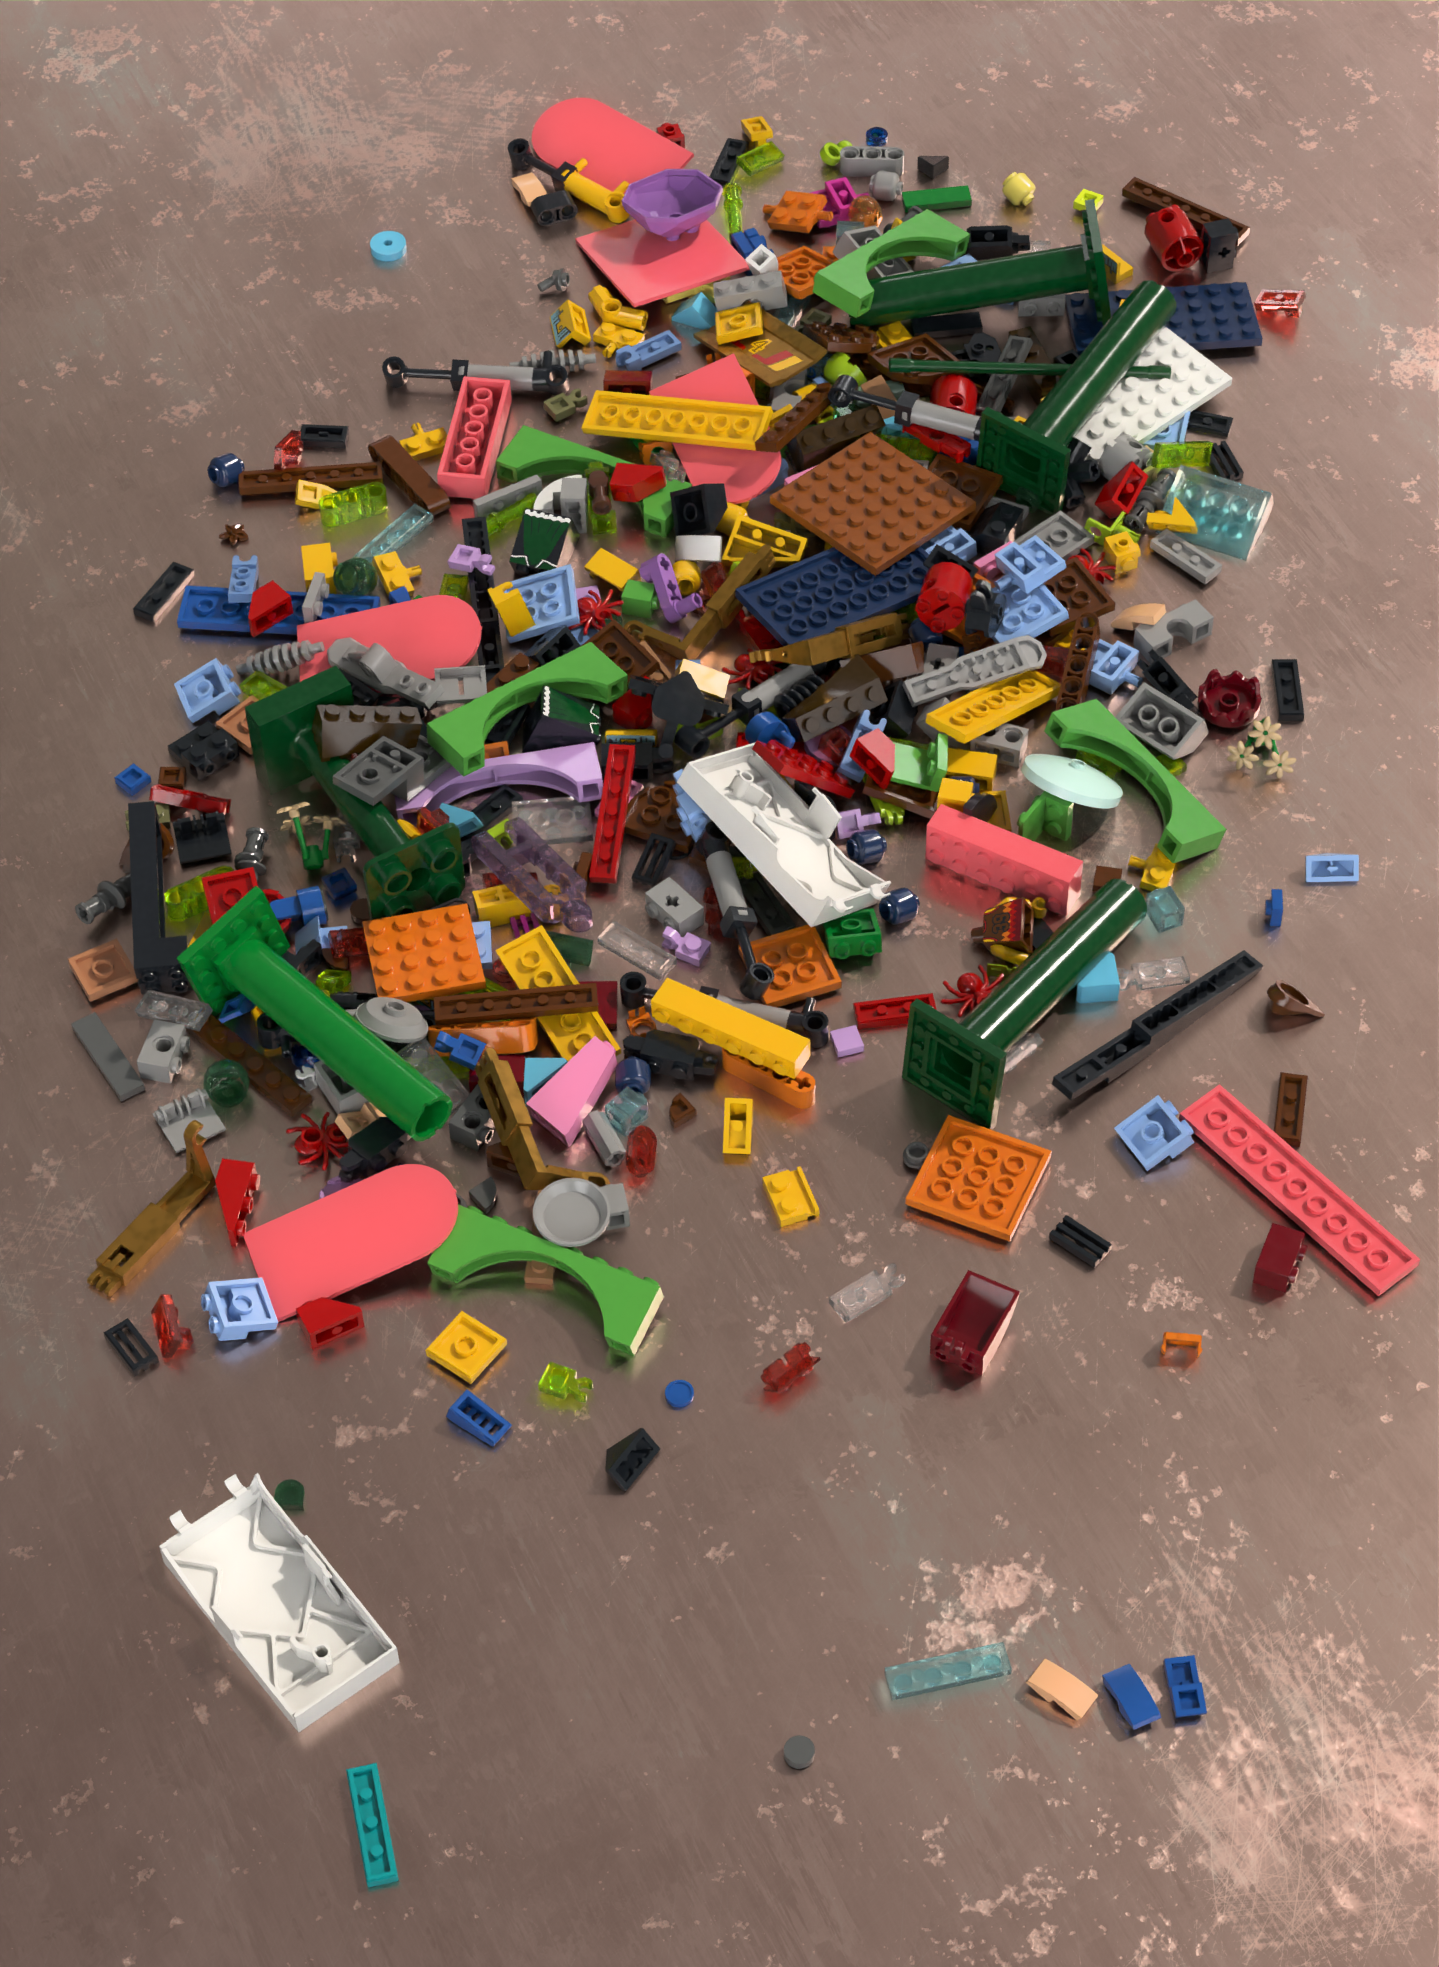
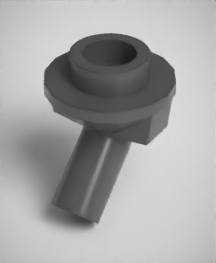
M564 268L554 270L551 277L537 284L539 290L543 292L555 285L557 290L565 291L570 285L569 273H566Z

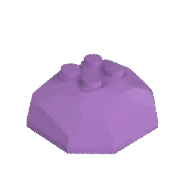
M665 169L629 184L622 199V205L625 211L647 231L666 237L668 241H676L684 232H697L700 224L716 212L723 188L722 185L698 169Z

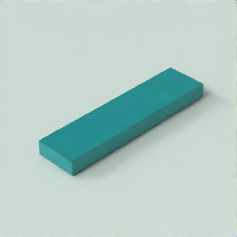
M377 1763L346 1769L367 1887L397 1882L399 1878Z

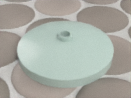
M1031 754L1025 758L1021 768L1023 775L1037 787L1076 804L1109 809L1117 807L1123 795L1121 787L1115 781L1078 759L1049 754Z

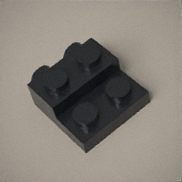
M209 721L168 745L169 753L183 767H186V770L198 781L240 756L237 741L223 728L218 730Z

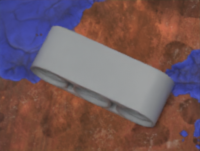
M847 146L840 151V173L844 176L872 177V175H876L880 170L894 172L899 176L904 173V151L899 147Z

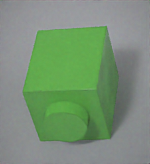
M627 580L621 596V600L624 601L622 614L651 619L654 609L657 610L660 604L654 584Z

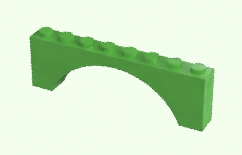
M926 209L824 269L819 270L814 276L813 293L857 318L871 308L875 290L870 285L866 274L873 267L884 261L905 256H928L953 261L966 253L970 234Z
M523 425L497 458L496 471L498 479L512 484L538 475V477L561 473L590 475L591 472L597 470L603 471L606 477H609L610 482L616 463H634ZM665 475L666 487L636 502L643 514L644 530L664 538L668 536L674 527L670 492L692 487L691 483Z
M589 642L427 723V742L464 777L485 766L484 743L492 727L512 710L535 701L543 685L574 697L589 698L608 704L627 692L628 675L593 643Z
M1098 699L1051 713L1044 732L1059 747L1081 750L1102 757L1130 773L1150 792L1160 808L1164 821V831L1157 847L1172 863L1218 849L1227 829Z
M458 1205V1216L452 1232L442 1245L433 1251L427 1262L433 1274L459 1283L477 1270L497 1263L532 1260L547 1263L576 1278L594 1296L602 1312L604 1337L608 1346L635 1356L664 1298L658 1282L648 1277H644V1279L634 1276L633 1272L624 1267H618V1269L611 1267L602 1258L594 1256L591 1259L586 1257L575 1247L564 1248L548 1241L544 1237H537L523 1226H518L517 1228L510 1226L501 1217L493 1216L490 1218L485 1216L481 1210L469 1205L466 1208Z

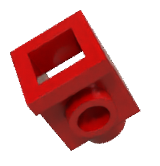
M664 123L656 128L659 135L685 148L684 133L682 134L678 123Z

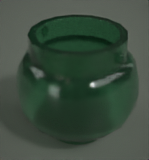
M353 557L336 567L333 580L337 590L343 595L369 596L377 586L378 575L374 565L367 559Z
M232 1059L215 1061L204 1074V1089L207 1091L209 1098L219 1106L234 1107L239 1105L245 1099L249 1090L250 1079L247 1070L241 1063Z

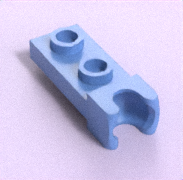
M667 330L632 347L627 345L618 349L615 353L616 365L618 367L626 365L627 371H642L643 367L682 350V346L670 330Z
M238 555L233 556L228 590L229 603H251L252 594L255 591L259 575L258 557L256 555L251 556L249 561H240Z
M864 710L858 717L837 769V772L859 783L863 779L865 771L850 757L854 743L857 738L877 728L883 732L887 720L882 718L879 724H871L869 721V710Z

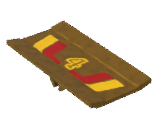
M748 300L744 305L752 304V302ZM763 309V334L718 345L715 325L708 330L704 329L693 334L695 339L723 357L734 353L741 367L753 373L755 378L770 388L774 386L779 387L784 382L819 362L827 354V350Z

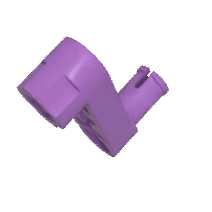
M658 554L641 564L639 569L640 575L647 583H654L661 609L665 618L670 623H676L685 618L687 613L702 607V599L697 593H692L690 596L682 599L672 564L666 555Z

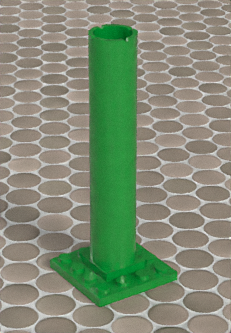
M255 886L176 958L203 1008L214 1017L222 1012L226 1001L237 997L238 994H243L415 1141H424L436 1134L435 1131L441 1129L448 1120L453 1107L449 1096L282 958L283 954L291 946L264 892L259 887Z

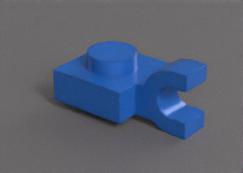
M440 1031L434 1049L443 1053L451 1052L449 1060L475 1070V1066L485 1049L486 1043L463 1033L456 1039L446 1032Z

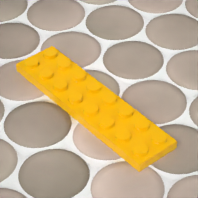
M596 390L581 428L584 434L756 450L755 441L763 433L767 432L774 412L771 406Z

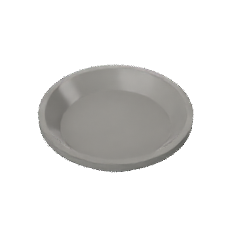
M389 997L373 998L359 1005L355 1012L356 1020L378 1038L398 1043H413L424 1039L428 1032V1024L420 1011L413 1005L399 999Z
M565 1178L549 1184L539 1193L533 1206V1219L539 1233L548 1241L564 1247H578L596 1240L607 1228L611 1215L610 1203L604 1191L596 1184L580 1178Z

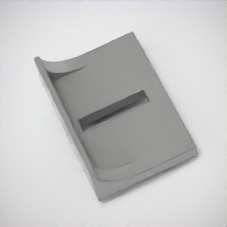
M485 665L434 668L435 682L441 684L445 690L437 699V705L469 703L487 694ZM463 680L464 695H459L458 681Z

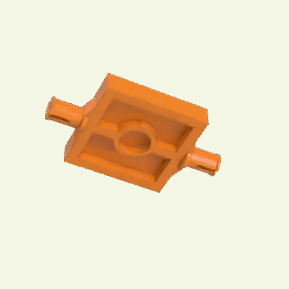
M786 191L777 205L764 204L762 209L764 214H772L767 223L770 229L809 233L813 225L818 221H832L833 219L832 211H823L827 199L822 194Z

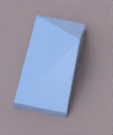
M1322 853L1305 856V882L1359 881L1358 854Z

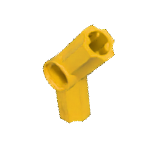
M601 285L593 287L592 291L588 293L589 301L601 316L602 322L644 331L648 312L622 306L621 302L614 299L607 288Z

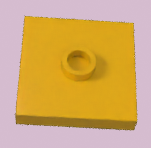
M760 302L715 313L716 340L718 345L763 334Z
M461 1311L425 1351L426 1356L472 1384L507 1345V1339Z

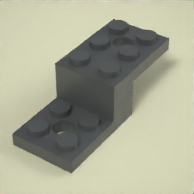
M419 735L416 748L410 749L382 736L334 774L333 784L372 806L389 793L408 802L452 765L422 735Z

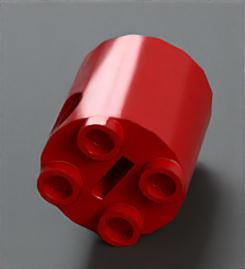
M1171 205L1146 217L1144 234L1164 268L1169 271L1178 272L1193 266L1200 259L1204 248L1203 242L1185 212L1178 205Z
M949 374L941 376L935 380L931 387L929 403L975 415L978 389L974 382L962 375Z
M952 562L935 564L927 571L915 610L920 620L930 627L933 632L941 633L944 630L956 628L963 621L966 613V602L970 599L973 590V581L969 572L962 566Z

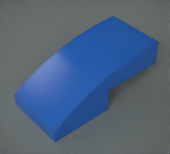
M238 994L237 997L225 1002L219 1020L221 1023L227 1022L251 1011L256 1005L243 994Z
M1195 1655L1164 1659L1163 1666L1175 1717L1207 1714Z
M1130 1664L1102 1675L1103 1684L1118 1702L1119 1712L1133 1730L1161 1718V1713L1149 1691Z

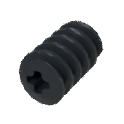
M810 674L797 684L792 685L790 689H786L776 695L774 698V708L780 720L782 721V718L802 700L812 695L816 691L815 689L825 682L819 676Z

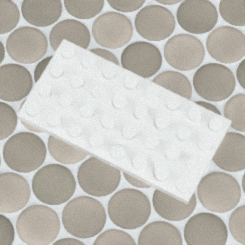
M1165 327L1133 366H1171V378H1122L1075 436V438L1091 447L1085 460L1095 459L1099 464L1100 457L1108 445L1113 447L1117 443L1114 439L1123 434L1130 435L1141 444H1144L1168 428L1170 424L1172 425L1183 418L1188 411L1192 412L1232 385V377Z

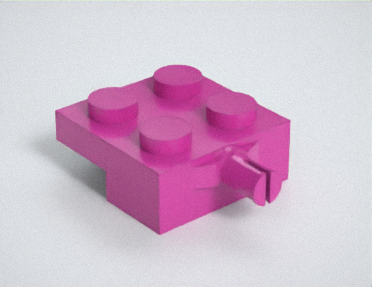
M846 177L826 181L825 189L810 192L825 195L827 203L823 211L833 212L832 221L820 220L816 223L819 229L861 219V203L870 201L868 192L856 195Z

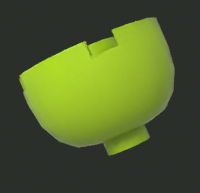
M844 352L833 354L823 369L824 378L831 385L841 375L853 377L857 381L858 387L868 382L856 364L853 366L848 361L850 358Z

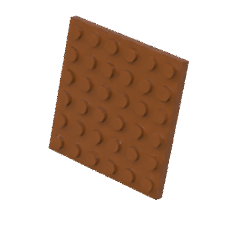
M869 432L770 495V503L875 576L976 509V502L872 432Z

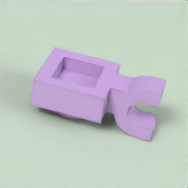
M458 544L448 559L449 568L472 572L475 567L483 574L490 576L495 570V566L489 564L492 556L488 554L481 555L480 548Z
M860 808L838 812L842 818L836 826L838 839L848 838L857 831H864L863 826L881 823L880 813L870 812L861 815Z
M667 926L662 933V937L665 938L662 942V947L676 950V958L697 967L701 965L711 948L710 941L688 932L683 938L675 929Z

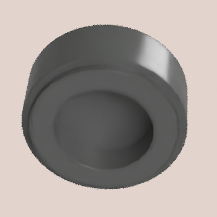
M798 1735L787 1740L784 1745V1759L789 1766L803 1769L814 1761L815 1746L809 1738Z

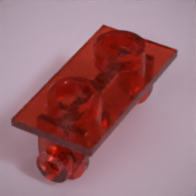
M713 883L705 889L703 894V902L706 903L705 923L708 924L709 935H712L715 928L721 929L719 923L723 918Z
M806 1342L802 1344L797 1343L783 1354L788 1363L786 1366L782 1359L778 1358L763 1370V1374L760 1377L767 1385L763 1388L764 1391L774 1393L787 1391L792 1387L794 1380L809 1374L814 1369L813 1366L821 1360L820 1357L809 1355L811 1348Z

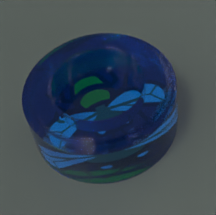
M873 127L867 130L866 143L869 146L882 147L887 144L888 132L884 128Z

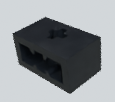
M1229 218L1203 223L1201 240L1204 248L1199 260L1207 273L1233 268L1234 258H1236L1235 245L1239 234Z
M566 625L550 629L524 655L540 663L541 667L575 650L580 644Z

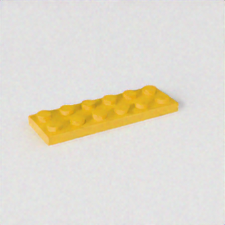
M1030 670L980 687L926 715V723L937 731L943 732L953 737L956 741L965 744L1057 697L1061 684L1035 670Z
M542 925L495 950L498 959L518 990L579 984ZM598 1012L536 1017L559 1056L565 1058L568 1062L594 1036L602 1042L608 1041L616 1050L615 1056L621 1054V1048Z

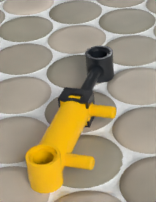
M517 138L508 144L507 149L512 166L515 169L525 170L532 165L551 176L556 192L568 191L570 195L607 214L608 219L613 223H621L628 219L629 214L622 205L623 193L629 186L627 181H623L612 192L579 174L588 165L585 158H581L574 166L565 161L556 169L534 157L527 140Z

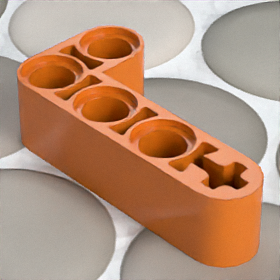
M536 1017L510 1019V1021L432 1025L428 1027L430 1055L435 1057L451 1055V1052L443 1053L434 1049L440 1031L446 1032L456 1039L463 1033L486 1043L482 1055H484L487 1048H493L497 1054L530 1052L535 1049L539 1042Z
M722 1048V1066L730 1074L797 1108L807 1109L814 1105L815 1079L810 1074L801 1070L795 1079L786 1075L782 1076L766 1066L757 1065L750 1059L738 1054L734 1055Z

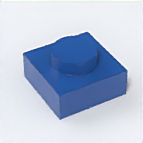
M1272 889L1270 900H1265V915L1270 917V926L1281 927L1283 915L1282 889Z

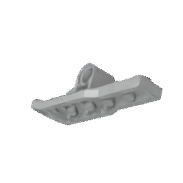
M1029 635L1016 637L961 656L949 666L904 681L902 686L912 707L961 690H965L968 694L980 687L1030 670L1040 669L1044 664L1047 654L1041 642Z
M348 637L336 639L327 650L328 662L331 667L337 666L338 669L341 668L363 684L384 694H397L427 709H430L445 691L441 684L408 670L404 663L393 659L390 653L378 643H373L369 648Z

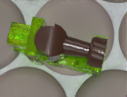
M591 462L588 464V469L584 470L585 478L587 479L588 506H590L593 535L616 533V512L611 510L609 467H603V462Z

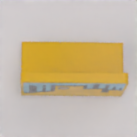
M1102 244L1106 277L1117 284L1133 275V267Z
M567 299L550 316L555 345L561 348L573 338L586 346L591 341L585 310Z
M607 729L605 731V743L652 742L653 747H657V729Z

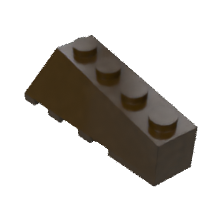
M1031 326L1009 331L1008 339L1012 335L1031 338L1033 342L1024 363L1052 364ZM1020 375L1037 406L1040 404V399L1045 397L1062 377Z
M872 405L804 429L786 446L799 473L821 464L869 432L877 435L886 425L878 407Z
M855 654L850 659V662L844 667H840L827 682L818 686L812 695L802 700L782 718L783 723L788 726L795 742H806L860 715L864 710H870L888 701L879 677L859 654Z
M330 704L317 705L311 729L321 762H327L334 756H340L341 759L351 758L352 754L365 751L382 736L407 749L416 748L422 721L417 707Z

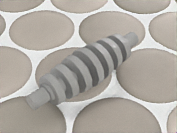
M549 350L553 353L552 365H561L564 368L569 366L570 372L575 371V365H578L579 370L584 369L586 364L596 363L595 354L585 355L582 354V350H577L576 356H573V350H568L567 357H564L563 350H558L559 357L555 358L554 350ZM544 351L540 352V359L536 360V354L534 353L531 354V360L527 361L526 356H522V360L510 362L509 365L542 368Z
M308 640L301 643H285L282 646L278 644L273 646V648L265 649L264 653L261 651L256 653L255 656L247 657L246 663L237 665L236 670L239 675L250 673L252 676L266 675L269 672L271 674L278 673V671L284 672L288 668L296 667L297 664H304L305 660H313L316 653L325 651L323 642L311 644Z

